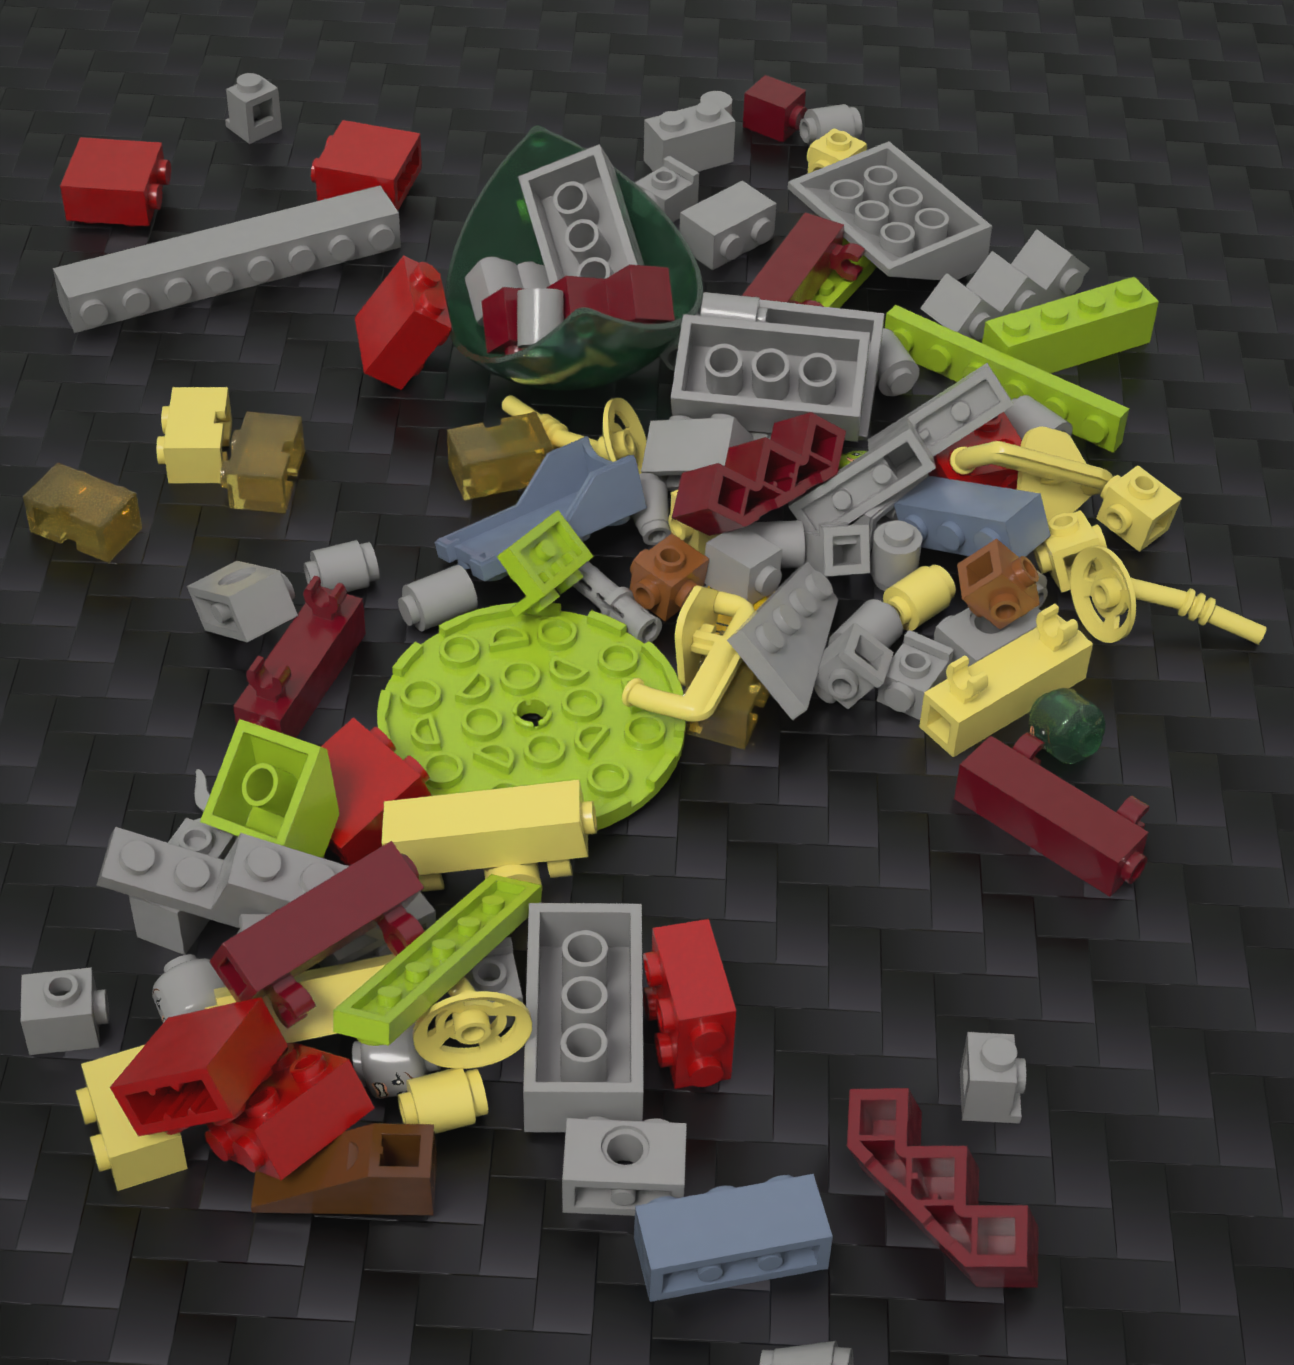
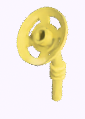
M513 395L507 396L502 402L503 411L530 428L533 437L551 449L560 448L585 437L569 432L566 425L560 423L551 415H541ZM622 398L611 399L604 408L603 436H600L598 441L589 438L590 444L597 455L612 462L628 455H634L639 474H641L647 442L644 430L637 414L626 400ZM615 414L618 415L626 427L624 430L621 428L619 424L614 423Z
M1095 545L1084 548L1077 554L1072 564L1070 588L1074 607L1084 627L1092 636L1102 642L1114 643L1127 637L1135 621L1136 599L1178 609V615L1181 617L1188 614V620L1194 621L1198 618V624L1202 626L1210 623L1257 645L1265 635V626L1215 605L1216 600L1212 597L1206 601V596L1203 593L1195 596L1196 592L1194 589L1190 588L1186 592L1130 578L1122 561L1106 547ZM1098 558L1103 569L1097 572L1094 580L1088 578L1091 564ZM1090 596L1092 597L1093 603H1094V605H1095L1097 611L1100 613V615H1101L1102 617L1105 618V621H1104V622L1100 619V617L1097 615L1096 611L1094 610L1093 605H1092L1091 600H1090ZM1129 608L1124 624L1119 627L1120 615Z
M464 976L448 991L450 997L431 1006L418 1018L413 1028L414 1046L422 1058L441 1067L470 1069L497 1063L516 1053L523 1047L531 1035L532 1020L528 1008L518 999L498 992H476ZM452 1014L453 1019L445 1022L448 1016ZM436 1016V1027L428 1031L431 1020ZM489 1016H496L495 1020L490 1024ZM507 1016H515L514 1024L510 1030L500 1037L499 1034L507 1024ZM450 1037L463 1044L479 1043V1046L456 1048L445 1046L443 1043Z

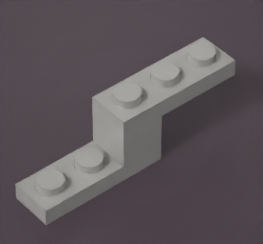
M986 363L868 439V452L838 470L837 475L825 482L816 484L807 490L806 493L790 501L788 507L796 519L802 521L805 532L818 531L819 523L848 522L849 524L936 468L933 458L935 455L1006 411L1014 404L989 364Z
M115 827L108 843L97 886L240 928L239 917L241 914H271L276 909H280L349 866L240 833L226 858L222 860ZM378 925L363 934L385 941Z

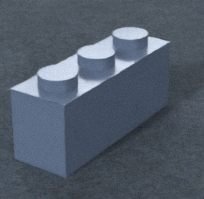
M928 476L894 503L898 520L907 522L920 531L922 535V548L970 556L997 538L1018 557L1027 556L1051 536L1041 493Z
M814 1174L798 1177L780 1175L769 1179L765 1183L737 1188L733 1186H719L704 1194L681 1198L663 1196L653 1199L647 1204L635 1206L634 1240L650 1302L828 1269L833 1236Z

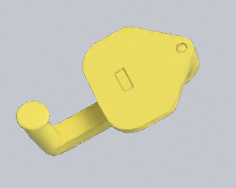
M1036 427L1027 431L1022 439L1021 446L994 441L968 448L959 447L950 456L952 469L961 475L973 472L976 467L990 464L1018 471L1016 490L1041 493L1047 522L1056 515L1073 513L1092 495L1101 494L1105 485L1113 478L1112 474L1106 469L1086 464L1069 434L1048 427Z
M696 585L679 613L675 629L678 681H680L681 686L689 687L687 692L682 696L646 686L642 679L634 678L623 690V704L627 707L636 706L649 712L689 722L708 719L714 713L743 661L727 639L755 612L753 605L738 595ZM718 614L733 617L723 636L715 634Z

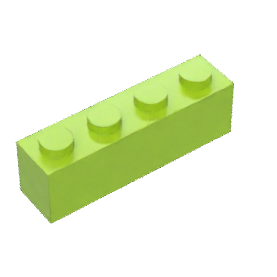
M1131 277L985 321L982 343L1051 374L1150 343L1159 301L1135 277Z

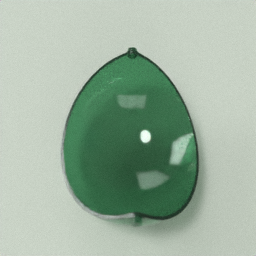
M542 126L532 127L498 166L476 199L463 225L453 251L445 287L446 303L452 327L450 337L459 352L490 373L513 383L550 391L591 389L624 379L645 368L665 353L680 337L683 314H697L703 298V281L696 259L674 223L641 188L614 167L644 265L668 267L675 321L663 324L636 323L582 307L573 311L549 334L523 350L506 356L505 354L487 353L484 327L476 322L465 276L480 260L486 257H498L511 261L516 265L523 262H535L544 265L518 176L586 150V148Z

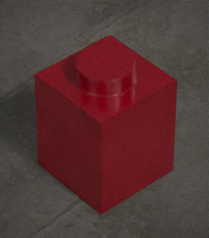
M764 75L744 94L743 127L784 142L796 130H800V121L804 118L807 111L805 107L806 90Z

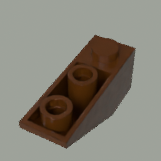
M369 1124L344 1131L283 1180L256 1171L251 1211L252 1213L433 1215L437 1172L434 1124Z

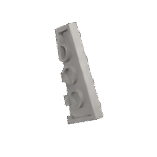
M806 562L793 572L727 639L733 649L792 720L808 708L838 598L833 593L829 580L821 572L815 571L809 562Z

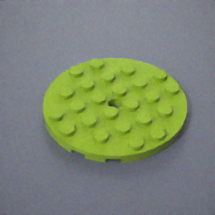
M517 603L495 605L462 614L439 625L438 634L422 644L415 641L401 655L392 667L393 675L385 690H381L377 709V725L396 747L394 753L403 760L410 755L426 770L430 779L425 784L432 796L579 780L584 802H594L598 831L628 817L651 800L666 784L680 759L685 741V720L649 712L636 706L627 707L622 702L623 690L634 678L642 679L648 687L684 696L681 683L678 681L673 667L653 643L648 641L644 644L637 640L634 636L627 633L626 624L593 610L589 612L588 616L561 611V604L551 603L537 614L529 607L515 617L510 609ZM528 713H536L543 719L539 720L538 726L534 727L533 722L525 721L520 717Z

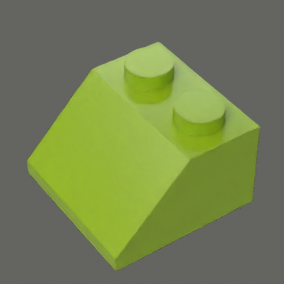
M239 719L200 822L236 836L243 833L323 858L340 815L328 750Z

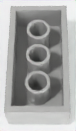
M600 144L518 176L550 285L565 276L606 279L629 264L644 265L615 169Z
M683 314L671 392L672 416L681 415L692 419L711 418L713 414H728L737 418L738 422L747 431L772 433L775 422L812 412L846 431L844 441L858 442L868 365L870 332Z
M529 903L526 1007L531 1015L532 1032L525 1043L524 1132H566L567 1118L584 1119L590 1116H601L610 1120L642 1121V904Z

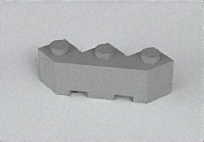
M1036 229L1011 264L991 251L966 286L946 273L920 309L942 326L982 343L985 321L1070 296L1079 289L1085 274L1090 268Z

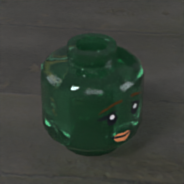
M1059 688L1043 694L1035 701L1030 710L1028 730L1031 735L1045 742L1042 749L1058 761L1072 764L1086 759L1099 749L1105 734L1106 721L1103 712L1077 691L1069 688Z

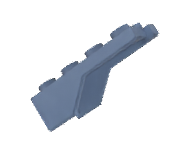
M588 436L548 452L516 505L437 539L435 546L438 557L449 563L457 560L458 565L464 569H471L472 575L483 581H496L508 575L507 570L496 556L557 510L560 511L582 542L589 539L591 533L601 528L626 523L630 520V515L647 508L636 458L634 455H628L614 462L602 458L592 448Z

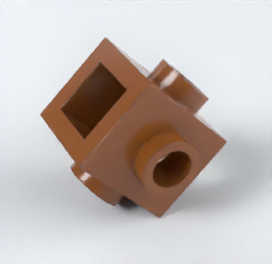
M672 533L650 550L644 549L635 557L630 567L632 574L630 590L635 600L641 606L650 610L662 620L667 621L682 609L696 585L704 587L709 558Z
M997 538L957 564L962 600L966 602L969 609L977 617H985L998 629L1004 628L1040 605L1036 582L1039 581V576L1036 568L1025 556L1018 557Z

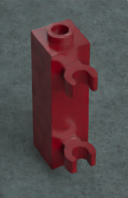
M805 212L742 296L760 297V300L824 307L819 302L812 300L833 270H836L846 280H857L863 271V267L851 263L850 260L858 262L865 253V248L855 243L842 246L844 224Z
M314 575L303 592L306 603L299 611L298 616L295 617L267 659L264 661L263 657L257 656L248 669L246 677L249 684L233 706L236 726L239 719L297 738L366 634L362 598L347 594V590L342 583H337L333 590L322 587L320 577Z
M1027 732L1018 739L1013 748H1010L996 738L989 736L959 765L954 795L956 801L1109 897L1125 881L1132 884L1138 879L1148 860V857L1143 855L1149 833L1144 830L1145 824L1139 820L1149 811V805L1134 796H1130L1124 801L1118 811L1115 812L1041 767V760L1036 758L1035 755L1044 747L1045 742Z
M390 841L223 942L209 963L236 1002L258 997L263 998L267 995L271 1000L276 1016L285 1028L288 1029L308 1016L307 1012L316 1007L309 992L300 983L296 982L294 977L377 925L383 933L388 948L395 956L425 932L419 921L405 910L424 889L419 880L418 870L413 861L407 855L400 853L394 843Z

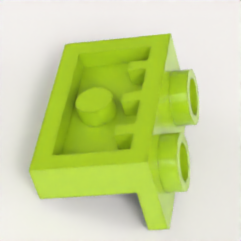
M559 510L555 511L496 556L507 570L510 578L517 583L526 595L510 609L511 612L517 617L531 607L536 614L560 597L554 588L562 594L584 577L579 568L594 557Z

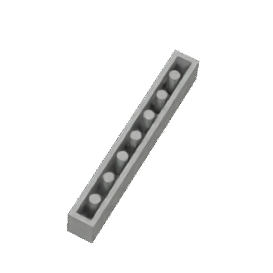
M379 185L53 268L59 303L74 333L397 249L401 247L399 212Z

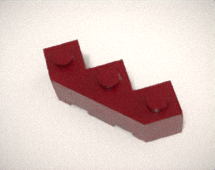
M629 264L606 279L565 276L547 287L563 291L564 348L562 349L584 350L595 346L597 343L626 338H652L658 335L659 329L675 321L668 267ZM502 287L481 301L487 353L505 354V359L510 361L529 359L526 349L517 348V291L525 288Z
M812 412L775 422L771 439L763 437L729 447L725 466L716 463L682 473L672 518L708 536L746 527L759 520V517L767 512L777 509L806 493L807 489L837 475L846 431Z
M909 1088L850 1089L847 1148L861 1169L976 1287L1038 1288L1039 1227L1028 1205H978L979 1167L968 1146H921L922 1111Z

